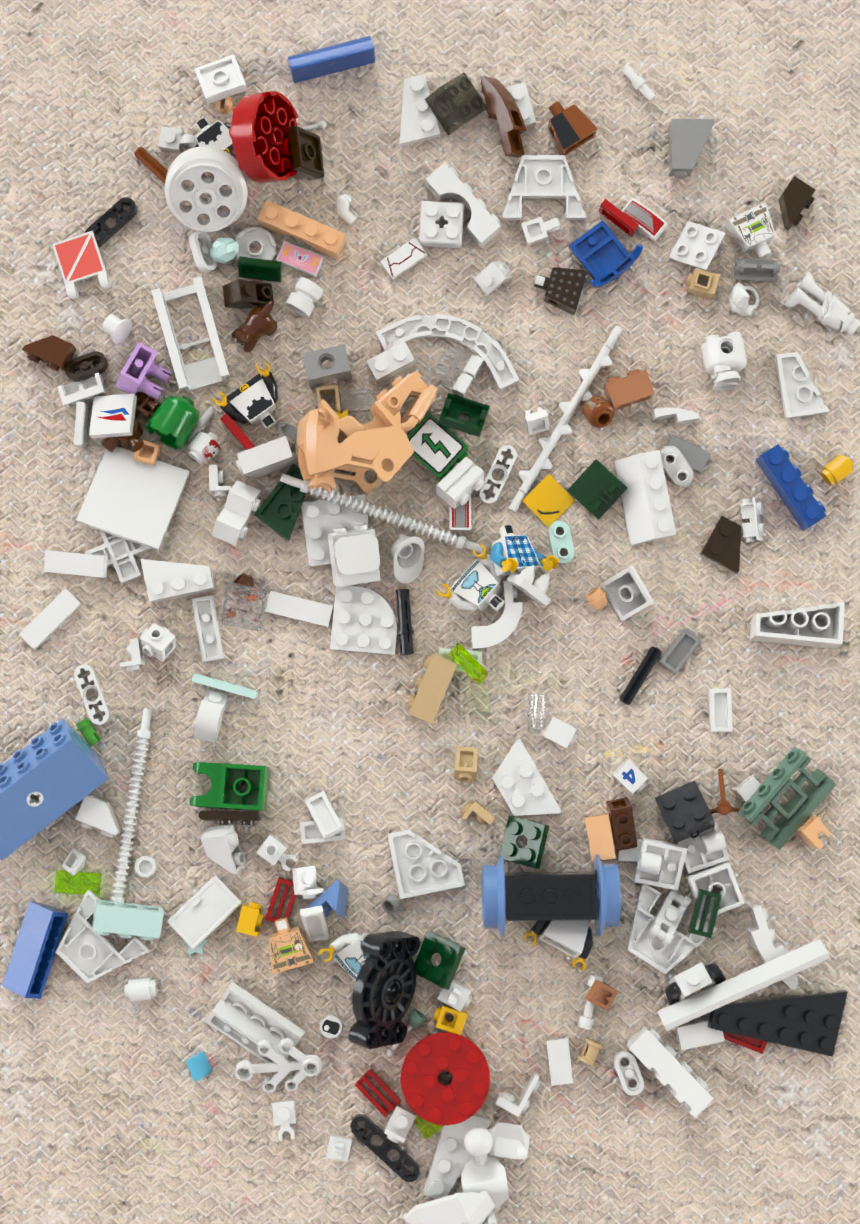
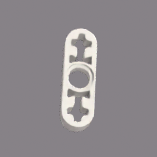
M502 446L493 461L479 493L480 500L484 504L491 505L495 503L517 458V452L512 446ZM507 450L511 452L510 456L513 457L512 459L508 458L505 466H509L508 469L496 464L497 461L500 464L502 463L504 456L501 453H506ZM496 469L504 472V478L500 481L492 478V472ZM488 481L500 486L499 489L496 486L494 487L492 494L495 497H490L489 500L485 499L486 495L483 493L484 491L488 492L491 484H487Z
M89 665L78 666L75 669L74 677L89 718L96 725H104L109 722L111 713L96 672ZM83 669L90 671V675L87 676L90 683L94 681L95 685H88L83 688V685L87 684L85 678H80ZM90 689L98 691V698L95 701H90L87 698V692ZM102 702V705H98L99 710L105 712L102 721L95 719V715L98 714L96 707L91 709L90 705Z

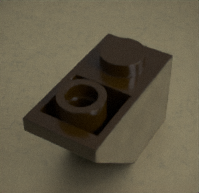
M795 176L778 200L784 228L788 231L792 225L796 227L803 218V215L800 214L803 208L808 210L815 199L812 195L816 189Z
M238 279L222 286L224 305L228 308L248 309L257 306L264 307L269 301L274 302L272 284Z

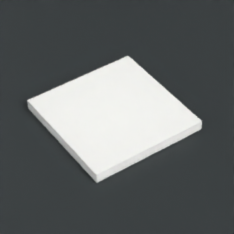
M118 446L113 452L106 449L76 519L77 523L159 551L189 478L190 471L159 460L156 461L155 466L133 460L135 452Z

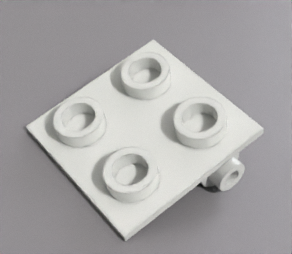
M688 221L669 259L707 271L726 233Z

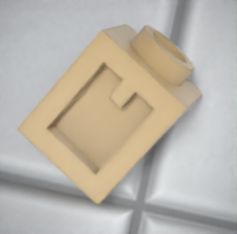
M456 747L455 780L465 783L476 781L478 748Z
M475 800L473 803L468 801L461 810L463 813L461 818L464 821L472 811L476 813L473 817L483 825L485 822L490 825L495 819V816Z

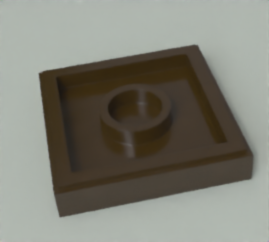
M295 125L289 127L294 170L317 179L323 178L324 167L320 136Z

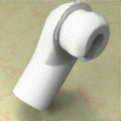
M348 194L340 195L336 200L337 214L347 224L353 226L358 218L349 211L351 197Z

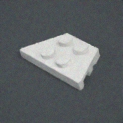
M520 739L516 740L492 777L513 816L561 813V809Z

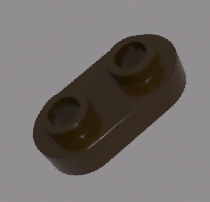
M94 351L67 362L64 369L65 374L71 381L80 382L95 376V373L99 372L101 374L105 372L108 367V361L103 353Z

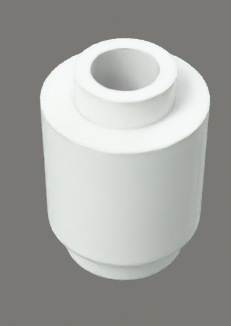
M150 977L130 979L124 988L125 997L129 998L130 1002L152 1000L153 997H158L157 980H151Z

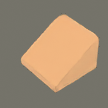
M143 440L144 445L135 452L133 460L155 466L162 450L161 445Z

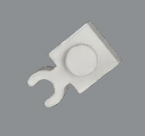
M294 1099L272 1101L274 1126H281L278 1132L279 1141L283 1140V1132L285 1131L291 1134V1140H293L295 1130L291 1124L297 1122Z

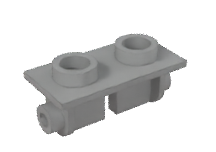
M735 259L734 280L777 282V276L780 272V264H778L777 260Z

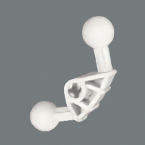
M474 1127L467 1132L464 1139L465 1148L471 1154V1157L461 1173L463 1193L487 1191L494 1201L495 1207L483 1224H497L495 1209L499 1208L509 1197L504 1166L493 1155L488 1154L493 1146L491 1133L483 1127Z

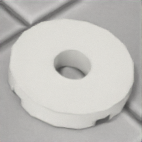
M250 227L238 234L236 242L239 245V251L236 255L237 260H239V256L274 260L277 246L274 237L268 230ZM252 244H260L261 250L258 253H252L250 251Z

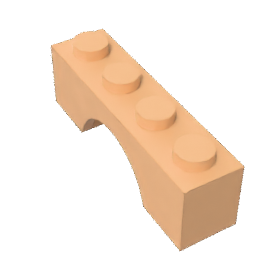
M266 200L258 217L260 227L278 235L285 234L298 238L315 248L319 253L338 260L346 243L344 233L269 200Z

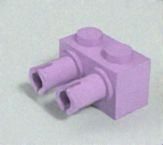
M138 342L119 374L115 387L128 394H136L142 391L158 400L163 388L148 381L146 375H151L167 384L173 372L156 364L155 358L158 352Z

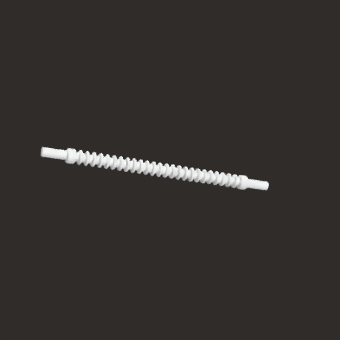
M282 473L280 481L300 488L301 492H310V495L314 493L316 497L322 496V499L328 498L329 502L331 500L334 501V504L339 502L340 506L345 504L346 508L350 506L352 510L356 508L357 512L361 510L363 514L369 513V516L375 515V518L380 517L381 521L386 519L387 523L392 521V524L397 523L398 527L403 525L404 529L407 527L410 528V531L414 529L415 533L421 532V535L433 536V539L438 538L439 542L441 540H444L445 544L450 542V545L455 544L456 548H466L471 551L474 549L475 552L482 553V547L475 542L466 540L465 536L459 535L458 537L456 533L452 535L450 531L446 533L445 529L441 531L439 527L427 526V523L422 524L421 520L416 522V519L411 520L410 516L405 518L404 514L399 516L398 512L394 514L392 510L387 511V508L383 510L381 506L369 505V501L364 503L363 499L358 501L357 497L355 499L351 495L347 497L346 493L341 495L340 491L336 493L332 489L328 493L321 487L308 489L310 481L301 480Z
M143 709L141 727L137 731V737L139 738L136 741L138 746L135 747L137 753H134L136 759H133L135 765H132L134 771L131 772L133 778H130L132 784H129L131 790H128L130 796L127 797L129 802L126 803L128 809H125L127 815H124L126 821H123L125 827L122 828L124 834H121L123 840H120L122 846H119L121 852L118 853L120 858L117 859L119 865H116L118 871H115L117 877L114 878L116 883L113 884L115 890H112L114 896H111L110 901L124 902L125 900L123 894L126 892L123 889L127 887L124 883L128 881L125 877L129 874L126 870L130 868L127 864L131 862L128 858L132 856L129 852L133 849L130 845L134 843L131 839L135 837L132 833L136 831L133 829V826L136 825L134 820L138 818L135 816L139 812L136 808L140 806L137 804V801L140 800L138 795L141 794L139 789L142 788L140 783L143 782L141 776H144L142 770L145 769L143 764L146 763L144 758L147 757L145 752L148 751L146 745H149L147 739H150L151 736L149 727L152 709Z

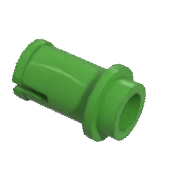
M85 718L76 724L77 732H81L91 747L99 742L101 737H99L91 725V720L89 721Z

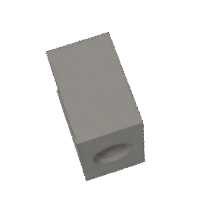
M345 344L302 354L311 389L317 388L320 383L332 379L352 380ZM325 360L333 363L329 369L322 368L321 364Z

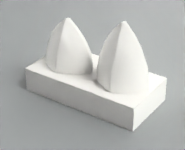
M534 566L525 568L519 575L510 574L507 579L508 582L533 601L544 606L548 605L551 599L545 594L550 582L549 572L540 576L534 583Z

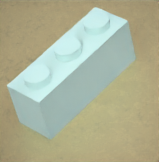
M96 899L92 929L97 934L104 936L115 933L123 938H131L133 935L141 936V939L152 941L154 938L160 939L164 916L163 907Z

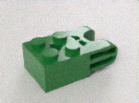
M193 763V771L209 776L212 786L205 795L192 796L189 805L205 808L266 811L269 767L226 763ZM247 782L248 790L243 793V790H240V786Z

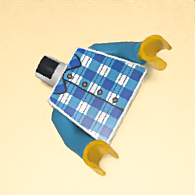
M506 525L499 529L501 538L492 543L490 560L494 562L497 577L510 576L511 573L519 575L522 570L529 566H534L535 570L543 566L545 571H549L551 568L556 569L559 562L558 558L551 555L546 558V556L538 553L526 535H514L511 525Z

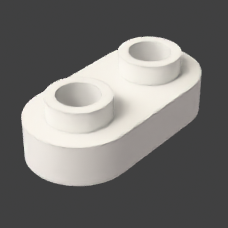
M195 231L190 235L189 243L196 266L201 272L210 273L217 267V263L211 259L209 254L212 247L211 239L206 232Z
M675 446L663 448L660 453L662 465L673 482L679 486L690 484L693 480L694 471L681 451ZM672 455L674 460L668 461L666 457ZM685 473L686 478L681 479L678 474Z
M620 1051L614 1057V1067L624 1092L628 1095L636 1096L644 1089L641 1072L634 1055L629 1051ZM623 1058L628 1059V1063L626 1065H621V1060ZM629 1080H636V1084L634 1086H629Z

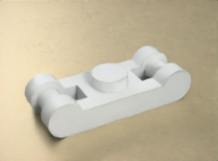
M670 889L651 925L648 935L653 938L656 936L662 940L661 943L668 946L674 937L677 926L691 898L686 895H680L677 890ZM672 901L679 904L677 908L671 905ZM662 926L667 929L666 932L661 930L660 927Z

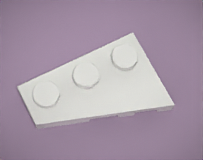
M425 74L404 79L399 146L402 147L440 137V130Z
M798 352L776 355L775 363L785 419L828 413L829 410L820 398V393L809 377L810 374Z

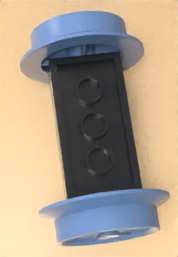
M599 855L594 857L593 872L504 873L503 856L499 857L496 865H482L483 928H497L501 937L505 935V918L506 921L594 920L597 936H601L605 927L619 926L621 893L618 866L616 863L603 864Z

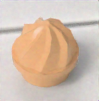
M600 587L590 591L586 595L587 604L594 609L604 608L608 601L606 591H602Z

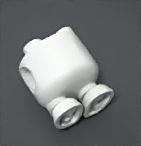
M732 332L724 337H719V335L706 337L707 342L701 345L705 371L711 375V380L714 381L713 390L722 391L737 387V382L741 380L738 372L747 366L744 339L741 337L740 332Z

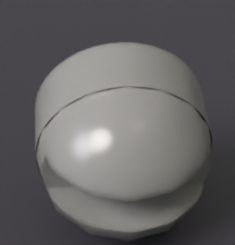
M390 895L382 902L383 909L390 915L396 914L402 906L401 900L397 899L398 896Z

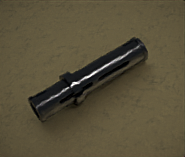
M399 589L395 591L397 597L399 625L397 636L400 638V655L414 654L412 637L414 630H412L410 590Z

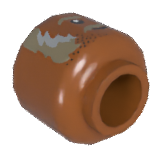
M594 396L583 407V414L593 427L603 428L611 423L614 418V409L605 397Z

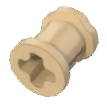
M586 1037L584 1049L577 1059L595 1067L597 1055L604 1046Z

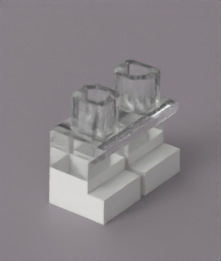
M448 346L443 358L452 362L449 369L438 364L433 375L442 381V386L464 398L481 369L484 359L466 352L463 348L458 350Z

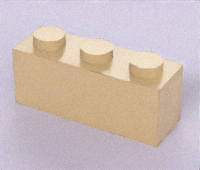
M434 652L433 656L428 655L423 666L427 668L425 675H420L415 685L416 688H419L416 696L411 695L407 707L410 708L409 715L433 724L458 661Z

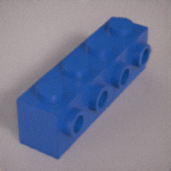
M777 444L760 455L756 462L802 531L825 518L826 514L824 512L826 510L820 501H816L812 495L814 492L808 483H804L800 477L802 474L796 465H792L788 459L789 454L787 450Z

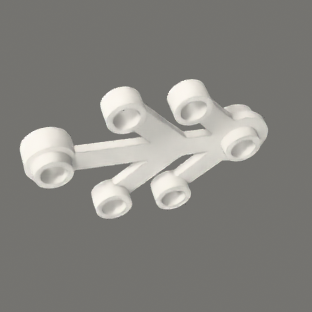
M285 1038L280 1042V1051L283 1054H289L297 1060L289 1061L273 1050L268 1040H261L258 1043V1053L268 1057L275 1063L251 1064L249 1061L243 1060L236 1065L235 1076L240 1081H248L254 1073L276 1072L272 1077H267L263 1081V1090L267 1093H272L290 1071L299 1070L294 1076H288L285 1079V1089L295 1091L298 1088V1084L306 1076H315L321 1071L322 1060L313 1054H303L293 1047L294 1043L291 1039Z

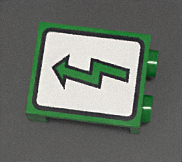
M429 412L408 436V440L414 450L412 455L436 475L437 480L440 482L457 462H461L469 455L467 453L469 446L447 427L438 424L439 420Z

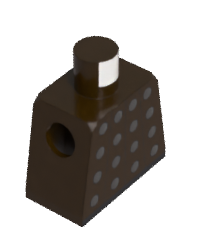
M553 267L550 278L537 274L534 287L546 290L543 301L575 315L587 271Z

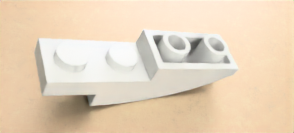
M757 903L749 905L755 927L747 929V932L764 964L789 953L788 948L782 944H773L776 939L771 928L768 929L766 921L769 918L764 907L761 908V905ZM797 974L781 980L791 989L797 988L795 983L798 981Z

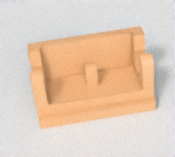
M610 814L585 818L592 862H594L595 855H599L601 860L616 859L617 850L615 848Z
M810 815L796 831V834L809 847L820 850L824 845L817 836L821 834L820 831H823L827 837H830V832L820 822L822 819L819 816Z

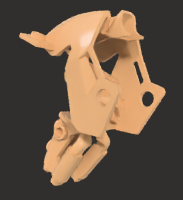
M419 371L411 373L405 378H402L400 375L391 383L392 389L388 392L384 389L375 396L378 401L369 407L374 418L366 424L359 423L352 416L338 419L337 414L324 399L320 401L318 409L309 411L296 424L298 427L296 439L297 459L303 479L310 481L307 488L321 487L330 493V486L333 490L336 489L335 478L354 481L364 494H368L381 481L388 482L414 453L406 432L421 422L434 401L435 393L438 389L434 385L427 387L420 378L421 374ZM407 397H415L401 418L399 410ZM335 469L355 472V475L334 473ZM366 471H373L375 473L376 480L374 483H367L364 480V473Z

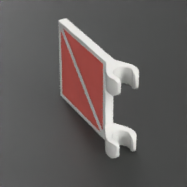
M93 231L52 244L69 298L72 300L79 298V293L75 286L76 282L97 275L101 287L104 289L111 287V282Z

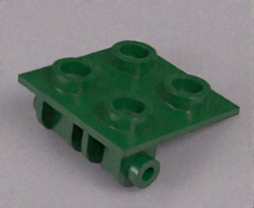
M595 459L567 491L599 520L628 487Z

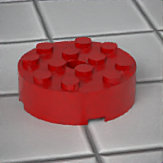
M276 91L247 95L233 109L229 135L232 139L234 153L239 168L251 180L257 183L285 181L297 173V170L293 168L289 127L298 126L296 122L298 114L292 103L283 94Z
M451 1032L435 1033L421 1039L408 1052L401 1069V1089L407 1104L420 1118L437 1125L458 1124L472 1117L486 1100L490 1086L489 1066L480 1048L467 1037ZM444 1071L452 1075V1081L449 1084H442L440 1082L439 1076Z

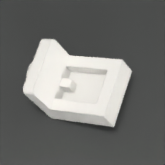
M495 261L491 262L474 279L484 293L490 295L504 281L510 280L512 276L505 263Z

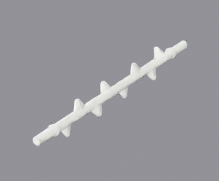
M614 327L606 343H603V348L591 368L580 369L579 374L583 382L571 402H560L559 407L563 412V416L550 437L539 439L543 450L530 471L520 470L519 476L523 484L518 488L519 491L510 504L509 510L516 513L524 497L528 495V491L540 470L553 467L548 459L551 451L561 435L572 434L573 431L568 422L580 402L588 401L592 398L588 388L600 368L613 364L608 354L613 350V346L623 330L621 327Z

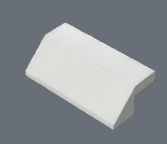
M231 982L205 1021L265 1063L275 1062L258 1053V1043L261 1040H268L271 1043V1048L287 1059L289 1054H283L280 1051L281 1040L289 1038L293 1041V1047H295L305 1033L304 1030L234 982Z

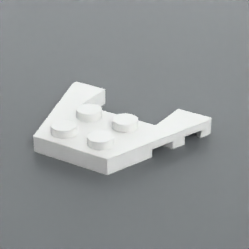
M522 155L502 220L522 219V198L566 199V220H585L586 214L582 208L565 155Z
M642 884L627 950L666 974L695 947L702 944L707 937L692 933L685 936L676 930L672 941L666 946L661 943V939L648 935L655 916L650 914V911L661 893L647 884ZM699 917L698 920H697V924H696V928H695L696 930H698V927H699V923H700V919H701L700 917ZM706 921L703 932H707L709 923ZM662 926L660 927L661 930L666 932L667 929ZM714 927L713 933L716 932V930H717L716 927Z
M90 889L85 893L56 950V953L86 983L148 953L150 950L138 936H135L119 951L103 935L93 931L92 924L87 919L95 911L96 899H100Z

